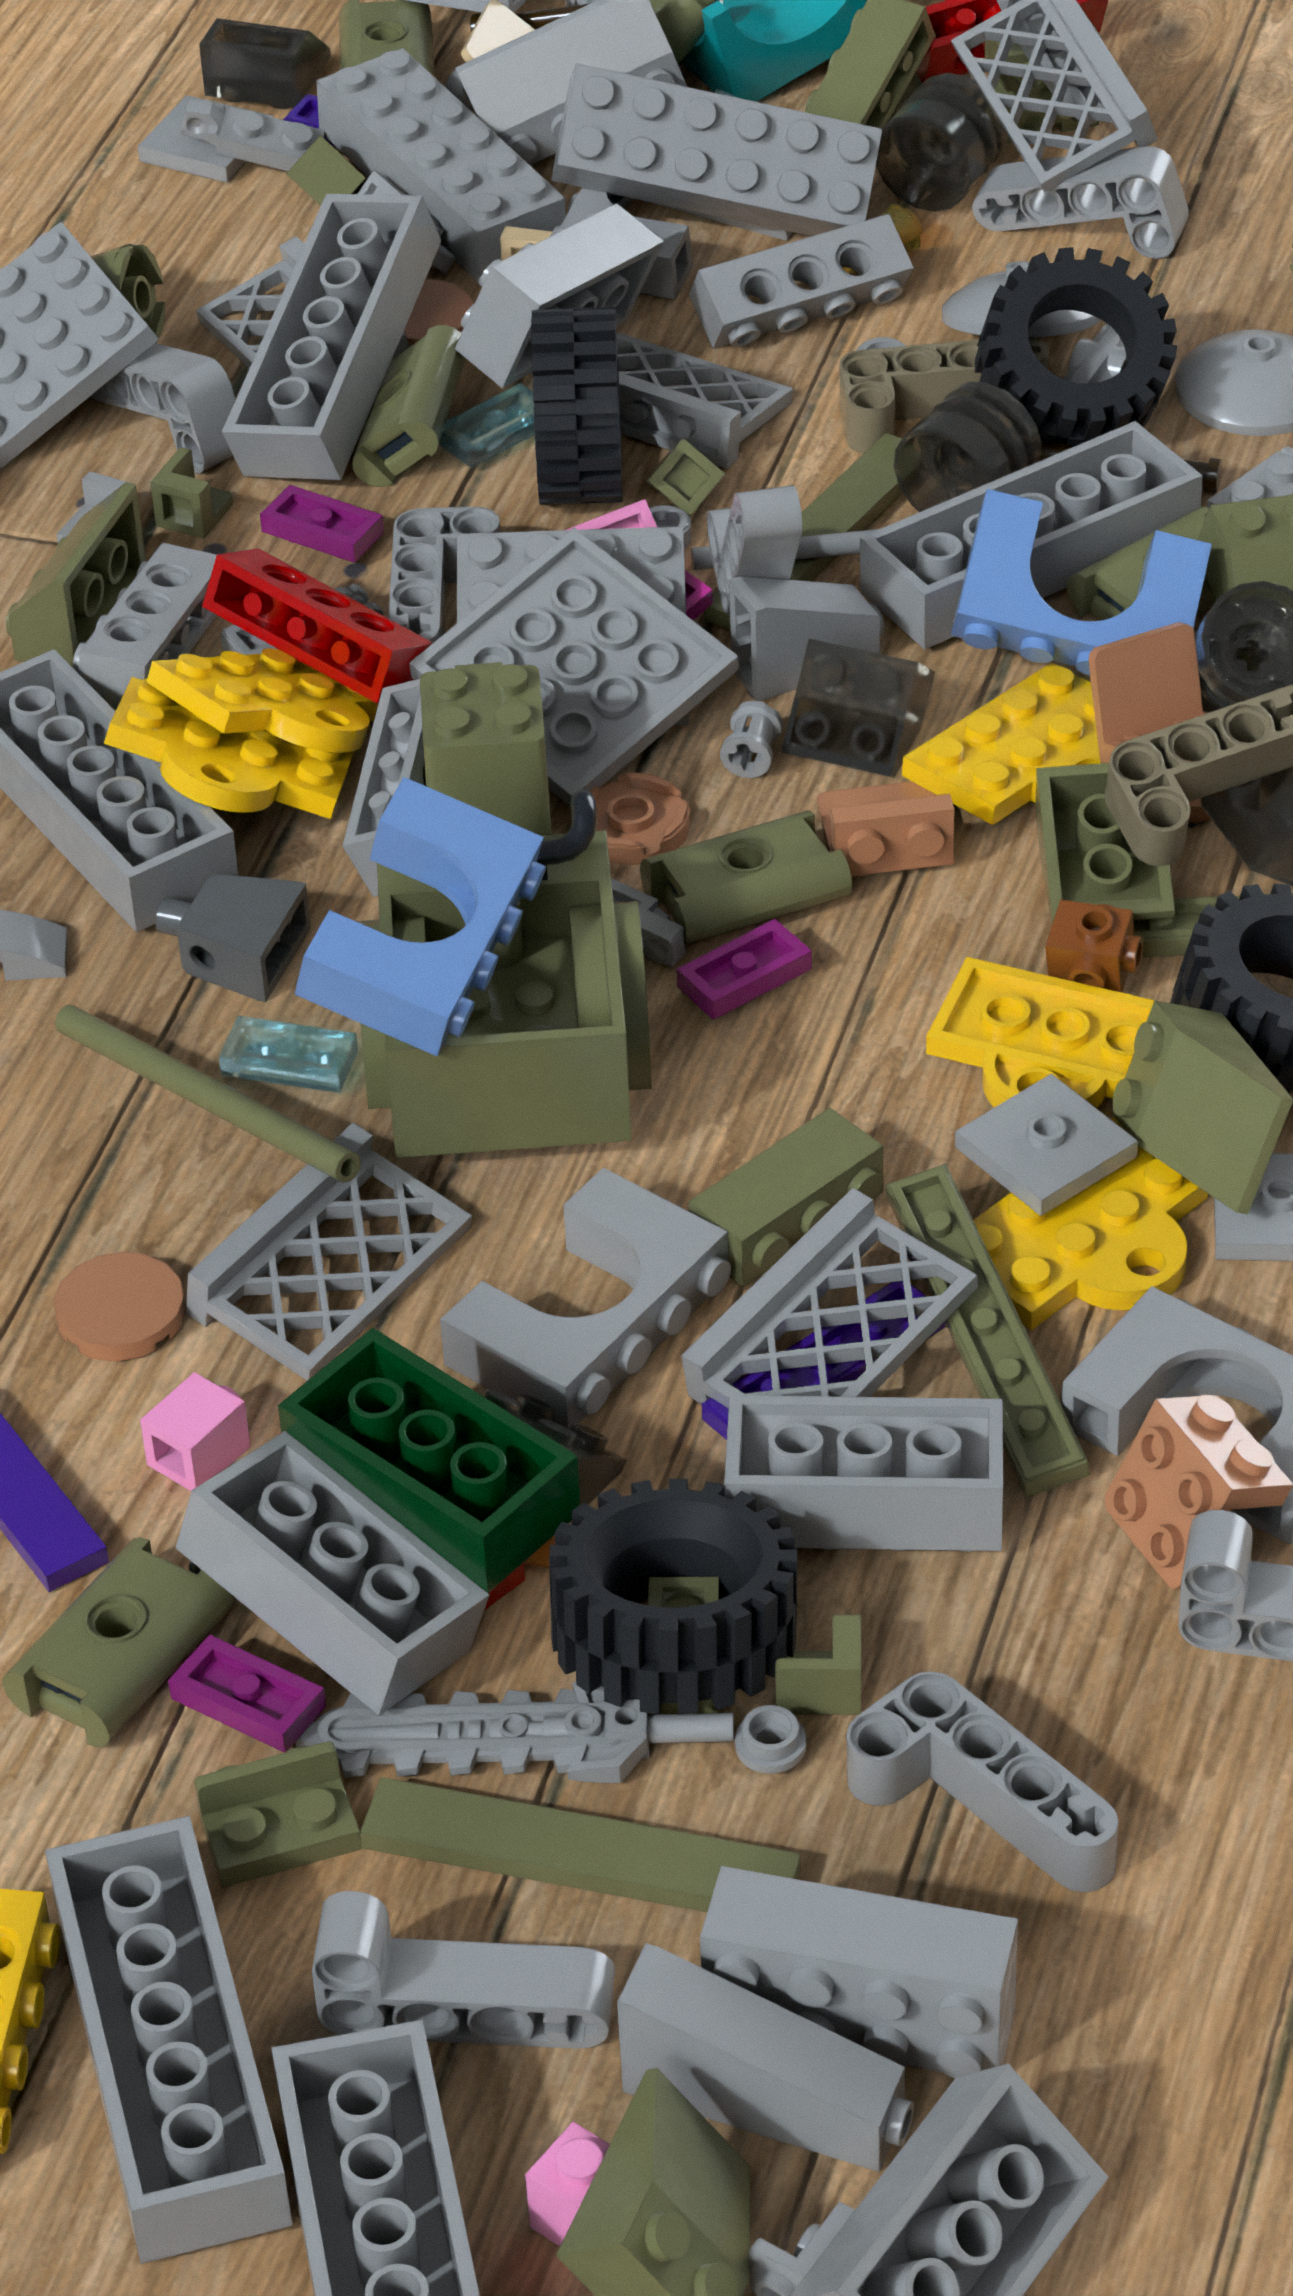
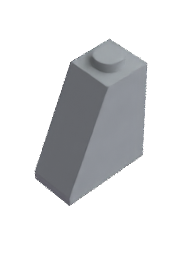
M746 576L729 579L731 651L738 655L739 670L734 674L756 701H762L880 661V636L884 634V621L881 612L874 603L869 604L854 585Z

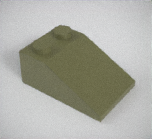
M1293 494L1210 505L1197 540L1212 544L1205 577L1250 683L1293 677Z
M1109 763L1036 768L1035 811L1040 858L1052 924L1060 899L1095 905L1108 904L1116 908L1133 910V920L1175 917L1170 866L1148 865L1139 860L1132 852L1107 807L1104 795ZM1154 825L1156 827L1165 828V826Z
M1155 1000L1147 1021L1141 1024L1136 1033L1134 1042L1135 1053L1125 1078L1121 1079L1115 1088L1113 1110L1111 1113L1122 1128L1138 1140V1146L1236 1213L1248 1215L1293 1103V1098L1222 1013Z
M658 2068L648 2069L626 2110L556 2257L595 2296H743L749 2283L748 2251L750 2249L751 2166Z

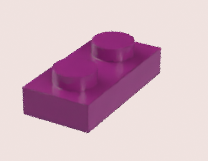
M293 485L285 488L260 513L262 532L354 563L384 534L383 515Z
M773 919L677 968V987L714 1020L811 970L812 950L780 922Z
M209 1635L168 1680L171 1699L284 1753L291 1748L326 1708L324 1687L212 1635Z

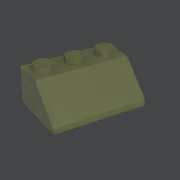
M125 482L84 514L67 537H63L59 541L56 552L44 568L36 572L32 584L19 602L14 603L10 607L6 619V630L12 638L16 661L25 662L55 649L73 667V659L78 645L81 642L86 643L95 631L99 618L102 615H107L116 604L121 589L128 588L136 578L141 563L146 561L136 484Z

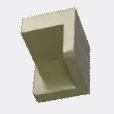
M321 135L286 173L320 206L326 194H352L366 179Z
M682 438L677 441L644 482L652 489L658 490L676 507L691 516L723 478L725 473Z
M180 447L150 482L155 523L157 527L205 539L233 505L231 492L210 487V482L195 478L192 451L190 449Z
M833 1615L832 1651H794L793 1657L786 1656V1658L776 1660V1706L786 1708L794 1715L861 1714V1615Z

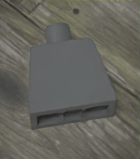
M215 874L208 877L192 903L169 897L164 898L157 912L156 928L159 933L178 937L181 964L187 974L252 999L266 1002L311 929L306 883Z

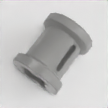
M747 701L741 703L731 716L730 724L733 732L725 738L721 746L720 759L724 767L731 773L739 777L755 778L762 776L771 766L773 760L771 744L780 736L783 729V720L779 712L769 707L766 703ZM752 717L750 726H746L748 718ZM753 753H757L755 761L751 762Z

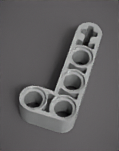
M1152 146L1120 149L1046 192L1042 190L1025 161L995 166L988 173L972 205L973 215L977 222L991 231H1009L1123 217L1130 241L1135 250L1145 257L1155 259L1167 257L1173 251L1189 217L1188 206L1171 156L1164 150ZM1066 156L1041 159L1040 163L1044 170L1047 171L1065 161Z
M154 343L90 396L93 400L168 420L176 449L178 450L182 447L192 451L194 472L196 474L202 473L233 457L222 434V430L236 399L227 373L211 357Z
M794 485L735 493L731 508L708 511L707 530L719 595L726 614L730 613L729 579L746 576L790 580L802 536L801 507Z
M484 507L418 508L401 513L396 518L393 529L389 619L433 643L444 635L447 583H457V534L501 532L499 516L493 510Z
M1209 1510L1200 1513L1192 1520L1188 1534L1181 1578L1178 1623L1180 1635L1191 1645L1208 1651L1293 1661V1566L1251 1561L1252 1528L1244 1518L1236 1513L1225 1510Z
M933 1671L918 1673L906 1679L856 1716L849 1724L846 1734L847 1783L851 1793L860 1801L876 1806L889 1805L902 1799L927 1779L931 1778L1062 1886L1078 1892L1097 1891L1106 1886L1114 1877L1117 1861L1119 1821L1113 1807L955 1679L944 1673Z
M343 1891L330 1895L323 1902L312 1966V1977L318 2018L324 2027L338 2035L423 2020L426 2039L431 2042L579 2049L596 2046L607 2038L610 2025L615 1966L613 1961L605 1954L583 1947L391 1938L389 1914L386 1906L378 1898L363 1892Z

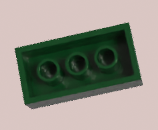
M373 1327L278 1404L281 1433L284 1431L288 1432L487 1593L493 1590L551 1539L561 1522L569 1523L572 1520L571 1511L581 1505L578 1455Z

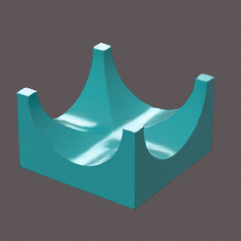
M717 0L701 10L705 33L682 61V64L715 93L757 102L830 59L835 50L842 47L851 30V23L855 13L859 9H863L867 0H723V4Z

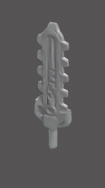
M572 1682L573 1690L560 1689L554 1702H532L529 1692L508 1690L502 1703H479L476 1693L455 1691L449 1704L426 1705L423 1694L411 1693L380 1716L350 1693L343 1707L324 1713L305 1730L295 1743L296 1747H308L326 1741L333 1742L344 1778L364 1776L370 1764H394L397 1776L401 1777L418 1774L423 1763H447L450 1774L453 1776L471 1773L476 1762H500L504 1775L525 1772L529 1761L553 1760L557 1773L567 1772L568 1780L621 1783L641 1759H649L650 1743L730 1742L735 1739L734 1713L649 1715V1713L640 1712L639 1699L630 1697L621 1708L604 1702L603 1686L589 1694L577 1686L576 1682Z

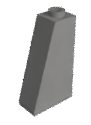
M645 1943L617 2001L622 2087L624 2093L634 2095L646 2070L658 2068L704 2118L878 2172L882 2167L890 2145L894 2144L900 2147L903 2145L914 2113V2102L905 2099L904 2066L660 1947Z

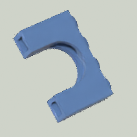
M991 489L986 490L977 520L950 636L962 638L966 644L979 649L999 647L1019 652L1023 658L1036 663L1056 661L1076 666L1078 671L1090 676L1088 658L1090 652L1095 647L1177 622L1188 624L1192 628L1194 627L1211 543L1155 530L1146 553L1137 597L1133 604L1119 615L1106 620H1076L1062 615L1050 607L1039 595L1031 577L1030 558L1043 502Z
M403 777L379 820L369 860L425 883L443 893L461 913L465 927L453 936L443 940L424 943L409 942L393 938L329 910L303 956L294 995L434 1056H438L449 1034L456 1037L462 1035L475 1004L474 1001L468 999L473 988L483 992L486 989L499 959L498 955L492 953L497 942L506 946L511 942L523 912L516 908L521 897L532 901L539 888L546 866L537 863L544 837Z

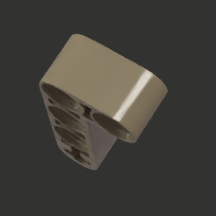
M1029 337L1033 353L1048 370L1049 348L1047 344L1038 338ZM979 340L863 349L844 355L839 365L840 414L848 446L854 451L864 454L885 433L895 436V420L989 412L994 396L985 399L981 398L977 386L982 373H975V357L979 348L977 347Z
M1293 685L1127 740L1115 747L1110 756L1104 798L1129 847L1139 860L1148 865L1164 866L1179 859L1184 851L1191 810L1189 802L1293 767ZM1154 825L1165 826V828L1156 827Z

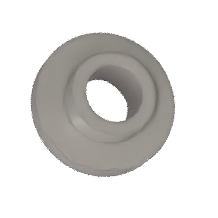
M776 1705L761 1706L750 1711L737 1728L735 1734L736 1754L745 1766L754 1771L768 1774L784 1772L796 1766L806 1752V1733L801 1723L788 1709Z

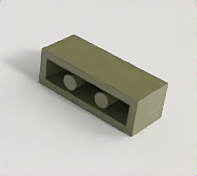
M867 0L863 9H859L855 13L851 23V30L842 47L835 50L828 65V72L819 88L813 90L809 95L805 112L881 128L883 132L935 38L926 7L905 0Z
M829 1107L688 1201L689 1212L728 1231V1261L731 1265L729 1277L744 1287L767 1272L852 1188L870 1197L873 1201L883 1192V1145Z

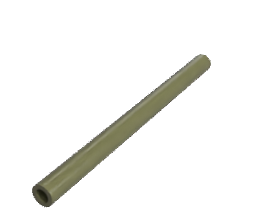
M66 1005L58 1012L55 1019V1027L61 1034L342 1183L350 1182L358 1174L361 1160L357 1153L74 1005Z

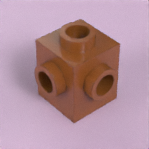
M1060 899L1045 945L1048 976L1122 993L1128 972H1138L1143 954V937L1134 935L1133 910L1116 908L1108 904L1095 905Z

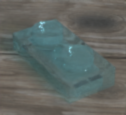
M520 383L447 420L439 445L472 468L535 435L533 391Z
M238 1015L219 1055L221 1075L340 1093L358 1053L356 1033Z

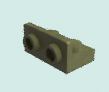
M331 1741L308 1747H296L285 1753L242 1765L226 1766L216 1772L201 1775L194 1781L200 1822L222 1888L362 1849L360 1830L340 1777L338 1754L334 1743Z

